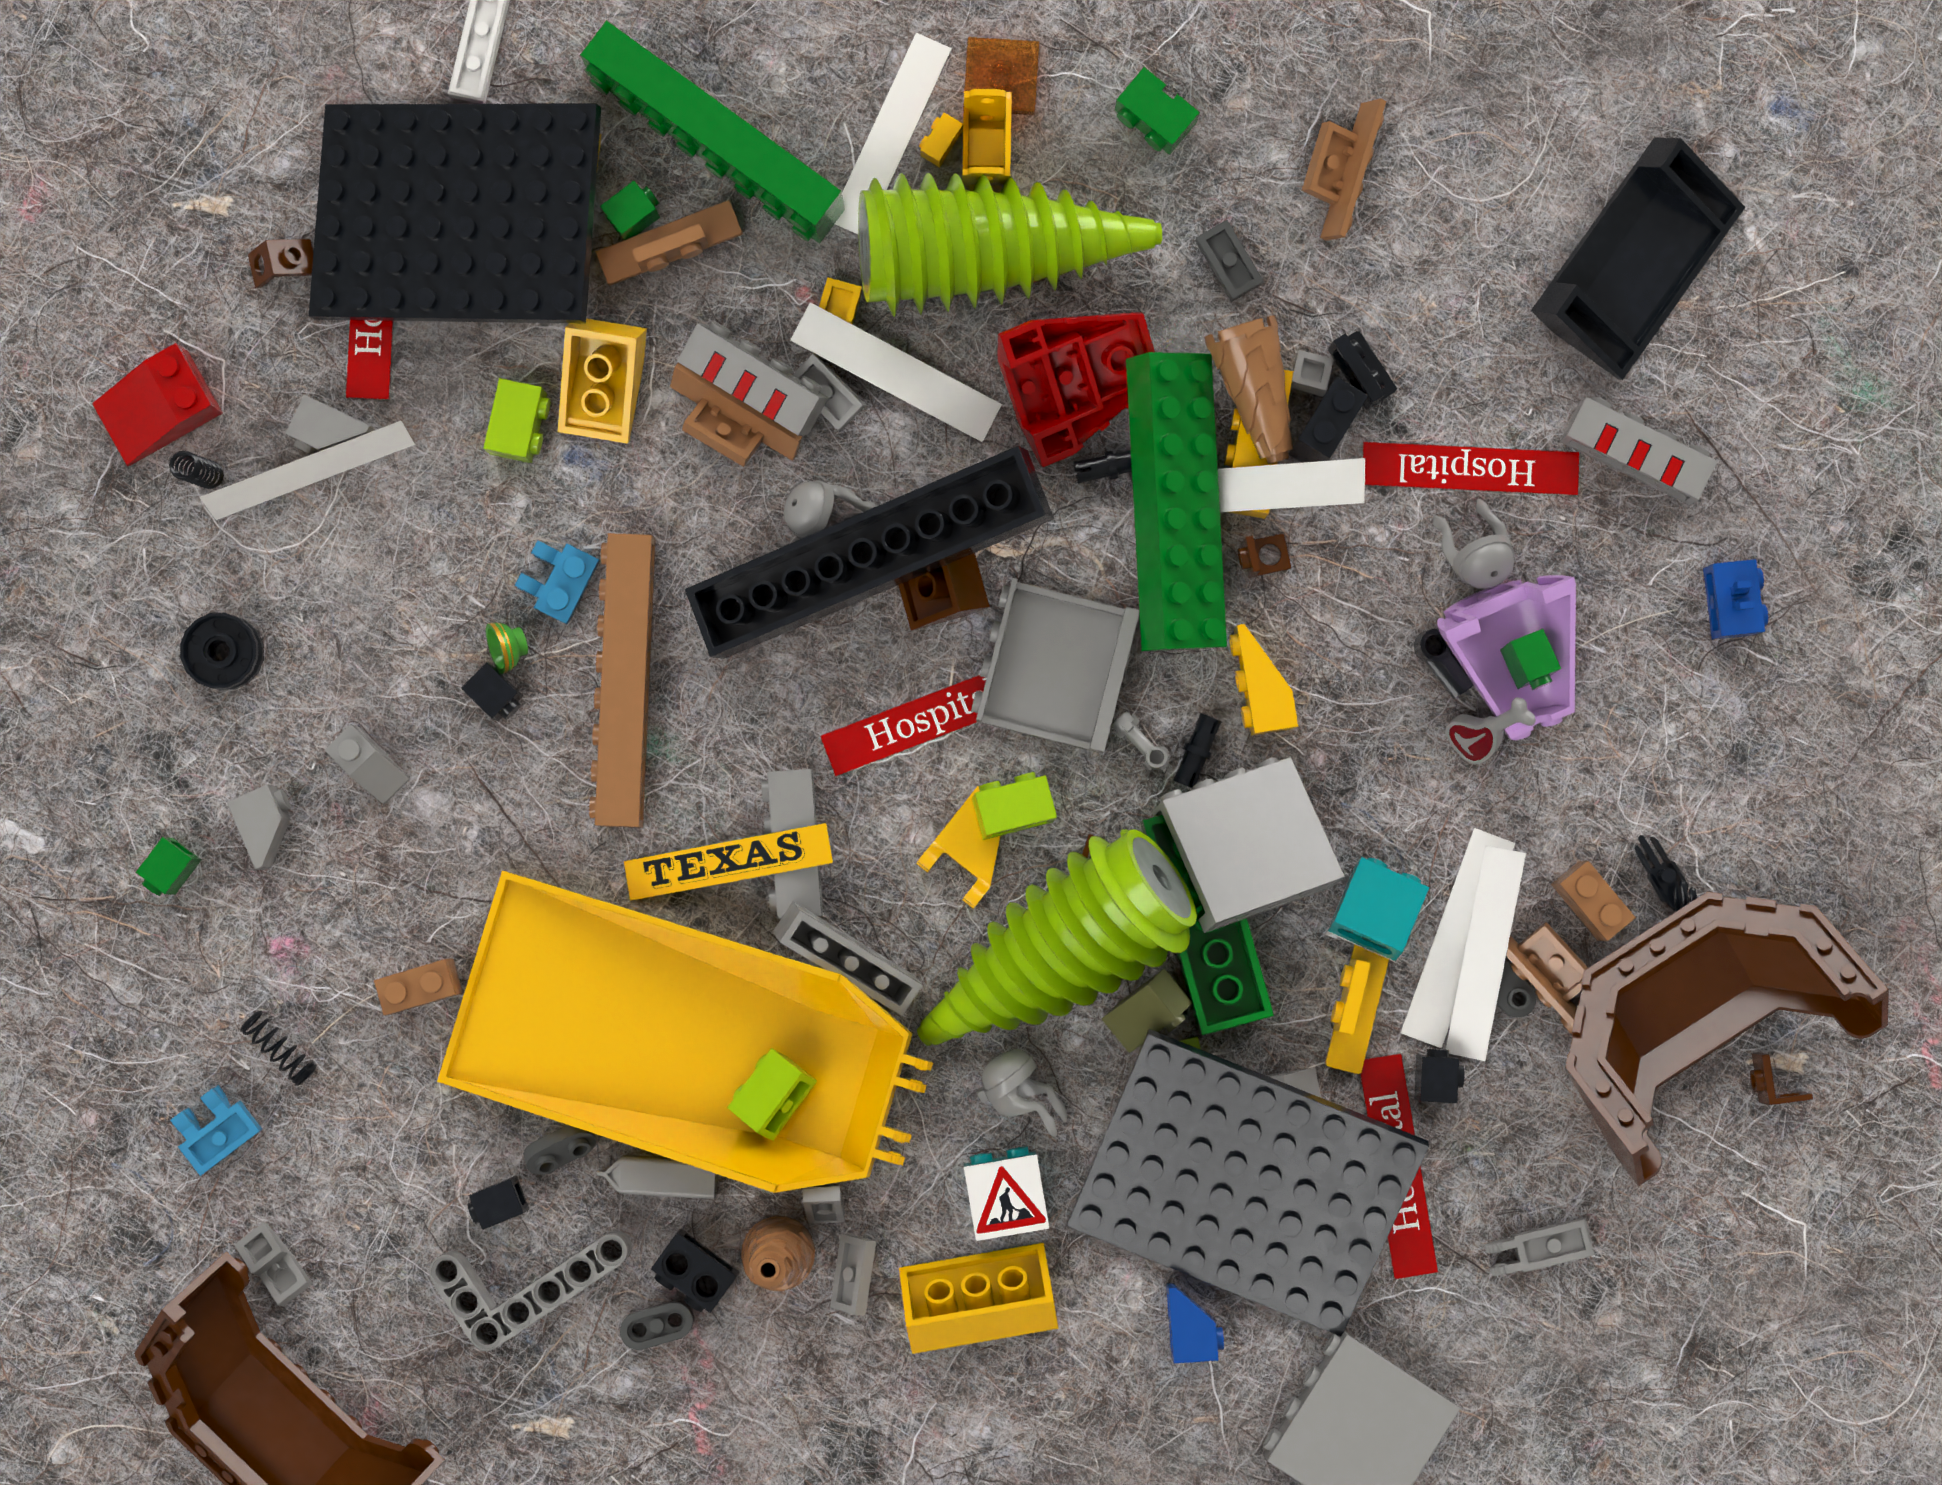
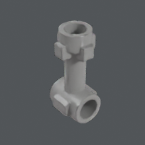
M1126 711L1111 725L1115 730L1114 734L1119 739L1126 736L1145 756L1143 766L1148 771H1163L1169 766L1167 762L1168 749L1164 745L1162 747L1154 746L1136 727L1140 720L1135 715L1131 716Z

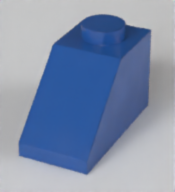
M1166 1283L1170 1347L1173 1363L1219 1361L1218 1350H1224L1222 1327H1216L1213 1317L1174 1283Z

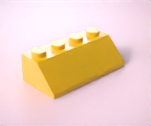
M1044 1243L899 1268L906 1329L912 1354L1059 1329Z

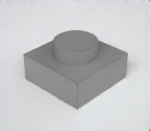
M1298 350L1292 369L1294 372L1291 388L1323 397L1327 391L1333 359Z

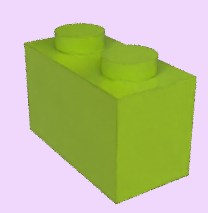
M499 378L483 449L490 455L532 463L534 454L539 455L542 447L543 434L539 433L541 420H546L550 411L551 400L547 398L546 391L540 386Z
M1030 772L1014 777L1015 783L1001 786L1000 781H994L979 786L980 792H976L973 795L972 801L983 840L1053 823L1056 820L1057 814L1046 775L1036 777L1035 772Z
M771 1048L766 1055L759 1059L755 1071L747 1082L736 1090L733 1100L727 1108L756 1133L773 1141L816 1084L817 1080L790 1058Z

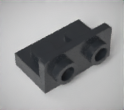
M1356 331L1349 336L1345 333L1332 342L1328 351L1349 384L1368 395L1363 404L1366 410L1395 393L1397 387L1360 331Z

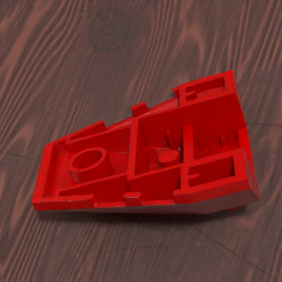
M1142 312L1030 320L998 334L997 359L1018 424L1041 467H1046L1076 454L1084 447L1083 443L1098 430L1103 431L1110 425L1109 421L1123 409H1129L1126 359L1148 352H1155Z

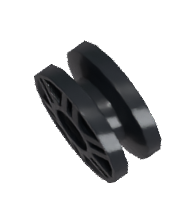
M209 613L196 619L186 629L180 643V659L186 673L197 683L217 690H235L249 684L259 673L264 661V643L258 630L247 620L227 613ZM226 642L229 646V655L225 660L219 661L216 657V648L219 644Z

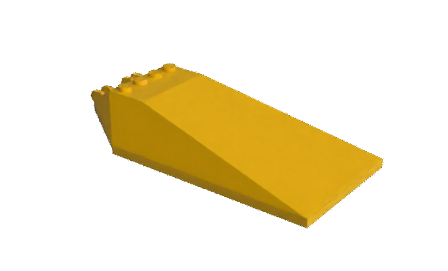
M502 870L437 1082L777 1193L868 1178L871 1175L875 1158L903 1166L905 1157L898 1152L879 1149L880 1141L883 1135L900 1143H910L912 1136L910 1133L887 1127L885 1124L897 1086L925 1093L927 1085L923 1084L922 1081L900 1077L903 1064L912 1065L919 1070L931 1071L933 1062L908 1055L907 1051L913 1033L842 974ZM771 1048L790 1058L817 1080L816 1084L773 1141L756 1133L727 1108L732 1102L736 1090L747 1082L755 1071L759 1059L766 1055Z

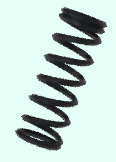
M179 451L170 459V472L177 479L206 489L216 488L223 481L224 473L222 467L210 459L189 451Z
M257 1011L241 1026L240 1032H243V1035L254 1033L252 1044L264 1041L261 1046V1053L273 1050L270 1062L282 1059L279 1071L291 1068L288 1080H292L295 1086L300 1085L315 1071L317 1064L310 1062L295 1076H292L294 1070L306 1057V1054H302L291 1064L283 1067L285 1061L297 1048V1045H293L285 1053L273 1059L278 1049L288 1039V1036H284L276 1044L264 1050L266 1044L278 1031L279 1027H275L267 1035L255 1041L259 1032L269 1022V1018H266L258 1026L246 1032L261 1017L262 1011Z

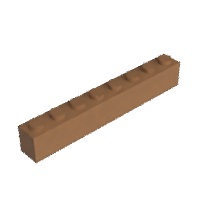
M608 533L607 543H602L601 564L606 565V579H600L599 599L600 601H605L604 615L598 616L597 633L598 637H603V650L597 651L596 672L601 673V687H596L594 693L595 709H600L599 724L593 725L592 733L593 745L598 746V760H592L591 781L597 782L596 797L591 796L589 803L590 818H595V825L600 827L643 828L656 539L652 535Z

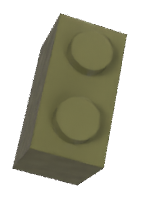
M1162 969L1117 1003L1102 1018V1021L1130 1053L1143 1044L1149 1029L1160 1033V1030L1166 1028L1170 1032L1186 1019L1182 1013L1193 1002L1169 973Z

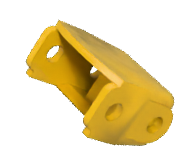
M972 89L964 91L962 182L967 190L973 191L979 177L984 174L988 178L993 192L1000 193L1004 183L1010 178L1012 92H1006L1001 89Z

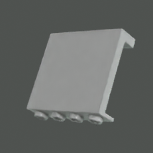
M1012 578L1010 587L1003 585L998 604L999 607L1005 608L1002 621L994 620L989 639L990 642L996 643L993 656L985 655L980 677L987 678L984 691L976 690L971 712L978 713L976 722L1103 754L1139 617V610L1130 607L1122 609L1020 583L1018 579Z
M1276 757L1266 759L1256 765L1257 769L1246 772L1245 768L1236 769L1226 774L1224 780L1215 783L1212 778L1203 780L1192 787L1193 790L1182 793L1180 789L1173 790L1161 796V802L1152 811L1154 817L1163 814L1204 908L1205 914L1199 919L1204 933L1327 890L1345 877L1291 757L1277 761Z
M1344 1330L1341 1336L1333 1334L1323 1348V1353L1326 1355L1318 1367L1313 1365L1307 1372L1303 1380V1384L1306 1386L1299 1398L1294 1396L1285 1407L1283 1416L1286 1418L1278 1430L1273 1428L1263 1443V1447L1266 1449L1263 1453L1266 1460L1303 1485H1413L1461 1408L1445 1395L1439 1394L1352 1337L1347 1331Z

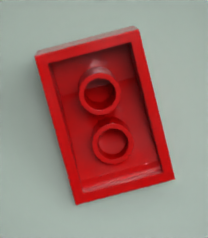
M177 343L144 360L92 403L127 466L133 465L223 414L190 353Z

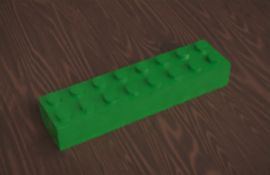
M607 20L580 54L586 67L584 71L590 76L591 80L589 82L593 87L604 95H607L610 91L620 99L618 101L619 105L633 116H636L639 112L649 120L647 125L657 134L664 137L668 133L677 140L676 146L691 158L695 154L706 161L704 166L720 179L725 175L734 181L733 187L741 195L750 200L753 196L764 203L762 208L770 216L778 221L782 217L793 224L791 228L793 232L808 242L812 238L820 244L844 212L845 206L840 189Z
M1148 352L1127 358L1126 369L1141 651L1227 647L1212 355L1209 353Z

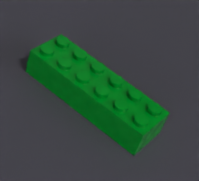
M1160 815L1140 821L1143 833L1163 850L1180 873L1195 905L1197 919L1196 923L1189 928V946L1184 952L1177 953L1188 997L1193 1002L1191 1007L1198 1033L1206 1035L1274 1016L1247 918L1204 933L1199 919L1205 914L1204 908L1164 816Z

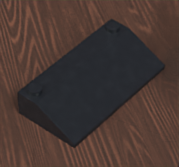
M1654 137L1531 309V312L1558 337L1618 380H1623L1738 219L1745 206L1681 138Z

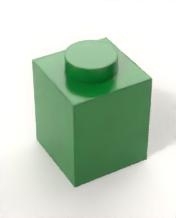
M635 180L600 205L604 216L623 240L638 235L660 218L655 208L660 204L647 186L641 189Z
M1544 629L1510 641L1500 649L1517 689L1530 685L1532 690L1541 688L1553 682L1551 675L1561 669Z
M162 837L136 873L145 879L142 885L158 896H161L162 893L176 895L202 859L174 838Z

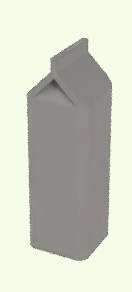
M624 1155L607 1170H600L596 1173V1176H604L619 1194L715 1199L717 1197L718 1174L667 1157Z

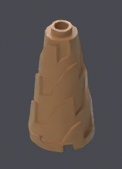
M1275 315L1267 317L1268 327L1264 326L1263 319L1260 318L1218 331L1219 342L1215 343L1213 334L1204 337L1206 347L1211 352L1217 369L1220 370L1227 392L1236 404L1246 433L1250 434L1259 458L1266 457L1268 464L1288 459V451L1293 449L1289 425L1291 418L1285 393V373L1280 354L1279 325Z
M776 1215L760 1220L749 1230L742 1244L741 1260L744 1272L751 1282L767 1290L785 1291L794 1288L806 1279L815 1261V1246L812 1235L803 1224L787 1216Z

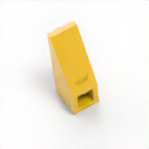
M1237 625L1234 628V634L1229 635V643L1232 656H1238L1240 670L1235 671V680L1238 692H1244L1246 706L1241 707L1244 728H1250L1251 736L1295 729L1298 727L1292 689L1246 625Z

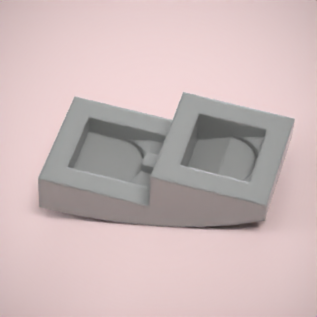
M261 1223L234 1244L252 1274L258 1275L277 1305L284 1307L313 1284L286 1245L267 1223Z

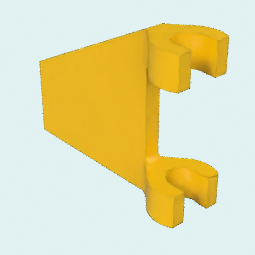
M978 786L916 863L928 873L941 855L945 853L975 876L977 881L962 899L972 909L975 908L991 886L1001 837L998 836L986 840L982 838L972 801L973 795L976 792H980Z

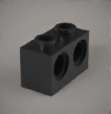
M682 1229L675 1234L651 1268L656 1273L654 1278L658 1283L669 1290H673L674 1287L686 1295L684 1301L689 1306L699 1312L705 1309L709 1313L712 1312L740 1273ZM674 1253L684 1255L688 1261L687 1270L682 1272L673 1270L669 1264L670 1255ZM704 1275L715 1278L718 1284L717 1291L711 1294L703 1292L699 1287V1278Z

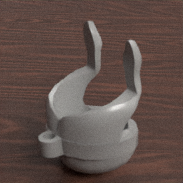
M807 481L794 487L788 495L784 506V520L793 534L802 539L826 527L832 512L834 498H842L862 512L872 509L877 505L870 501H862L849 488L829 484L824 481Z
M1477 499L1476 511L1487 521L1495 535L1479 538L1466 545L1457 554L1452 530L1448 522L1443 517L1433 515V525L1442 532V551L1454 570L1455 575L1466 584L1485 590L1503 583L1510 576L1514 567L1515 552L1504 524L1489 511V506L1482 499Z
M1013 1049L993 1058L985 1066L982 1073L984 1087L976 1091L981 1103L989 1101L993 1108L1003 1117H1013L1037 1111L1047 1131L1055 1138L1057 1136L1055 1120L1044 1105L1037 1101L1024 1099L1046 1093L1056 1113L1063 1121L1067 1119L1066 1107L1057 1096L1054 1088L1049 1084L1029 1078L1037 1067L1033 1057L1024 1050Z

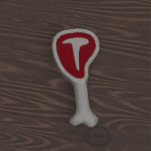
M1516 697L1512 700L1511 709L1497 717L1488 716L1481 719L1468 714L1455 716L1446 726L1445 734L1455 751L1464 760L1475 765L1487 761L1495 754L1503 741L1504 729L1515 723L1532 726L1536 720L1535 715L1527 709L1526 701Z

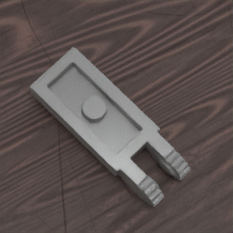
M1583 1217L1512 1234V1238H1503L1484 1244L1486 1253L1496 1254L1515 1248L1518 1260L1494 1264L1490 1267L1492 1276L1505 1275L1517 1271L1525 1273L1595 1255L1586 1219Z

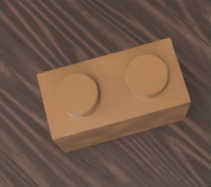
M1578 861L1551 884L1597 941H1609L1636 918L1589 861Z
M453 958L443 959L374 980L384 1016L463 994Z

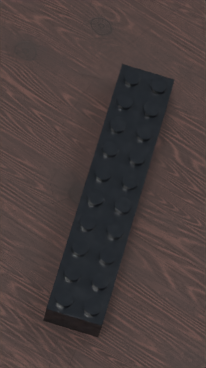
M1016 446L685 589L709 656L725 659L1054 519L1028 450Z

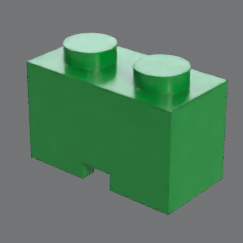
M1143 67L1116 99L1115 111L1118 112L1117 117L1125 126L1130 129L1136 127L1146 135L1144 139L1153 149L1159 152L1163 149L1170 155L1196 125L1200 112L1178 94L1174 99L1163 92L1166 84Z

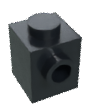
M1427 1049V1055H1416L1414 1099L1423 1102L1457 1103L1458 1088H1463L1465 1072L1464 1066L1459 1065L1458 1058L1449 1057V1050Z

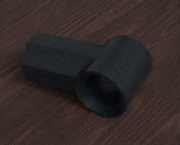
M1439 629L1424 631L1416 637L1414 642L1416 656L1427 664L1453 699L1474 686L1441 636ZM1429 636L1436 637L1441 643V650L1436 656L1429 654L1425 648V642Z

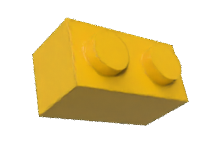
M943 113L941 118L937 117L931 126V129H933L929 137L924 136L919 145L921 157L939 168L963 131V124L946 113Z

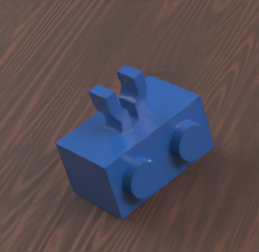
M1757 560L1714 563L1703 568L1712 640L1754 636L1765 632V626L1768 624V610L1761 601L1760 590L1764 587V576L1761 568H1757Z

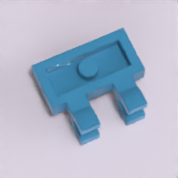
M537 540L531 554L555 567L545 585L521 573L514 586L538 598L534 606L536 610L568 625L600 560L567 543L561 553Z
M219 1085L200 1097L216 1117L201 1129L199 1121L190 1108L181 1111L170 1120L186 1139L178 1148L200 1176L262 1130L241 1100L233 1106L229 1104L227 1096Z

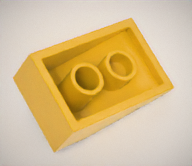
M587 318L586 324L569 323L565 327L557 432L629 443L644 366L647 328Z

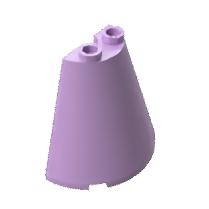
M1563 575L1539 576L1537 578L1538 584L1522 583L1521 579L1474 593L1444 611L1445 619L1438 618L1437 620L1439 632L1495 717L1510 710L1512 700L1516 697L1526 701L1527 709L1535 715L1536 722L1534 725L1541 723V726L1544 727L1553 726L1562 722V717L1575 712L1576 583L1574 577ZM1544 629L1561 669L1551 675L1553 682L1541 688L1532 690L1530 685L1517 689L1500 649L1510 641ZM1515 723L1504 729V732L1511 740H1520L1531 735L1534 725L1528 726L1522 723Z

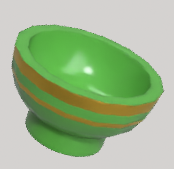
M487 623L486 639L489 652L497 670L501 674H505L516 667L521 656L528 654L525 635L520 627L511 629L503 623Z

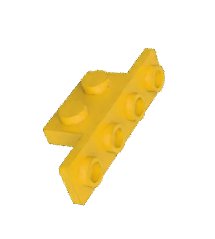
M1355 944L1349 965H1344L1339 985L1343 987L1340 1001H1335L1331 1014V1022L1335 1024L1325 1065L1360 1074L1389 960Z

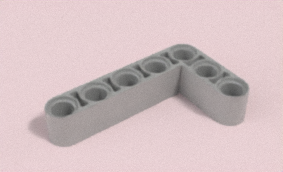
M612 1230L498 1306L468 1259L458 1251H448L437 1257L431 1263L429 1276L471 1343L481 1351H491L620 1266L630 1256L632 1243L624 1232ZM607 1240L619 1242L622 1247L621 1257L611 1258L606 1254L604 1245ZM444 1260L452 1261L456 1265V1278H448L442 1273L441 1265ZM576 1261H585L590 1265L591 1275L589 1278L582 1279L575 1274L574 1264ZM552 1281L559 1286V1298L550 1299L544 1295V1282ZM463 1292H471L476 1296V1309H468L462 1304L461 1296ZM521 1302L528 1307L529 1316L526 1320H520L513 1315V1303ZM483 1323H491L496 1327L498 1331L496 1340H488L482 1335L481 1327Z

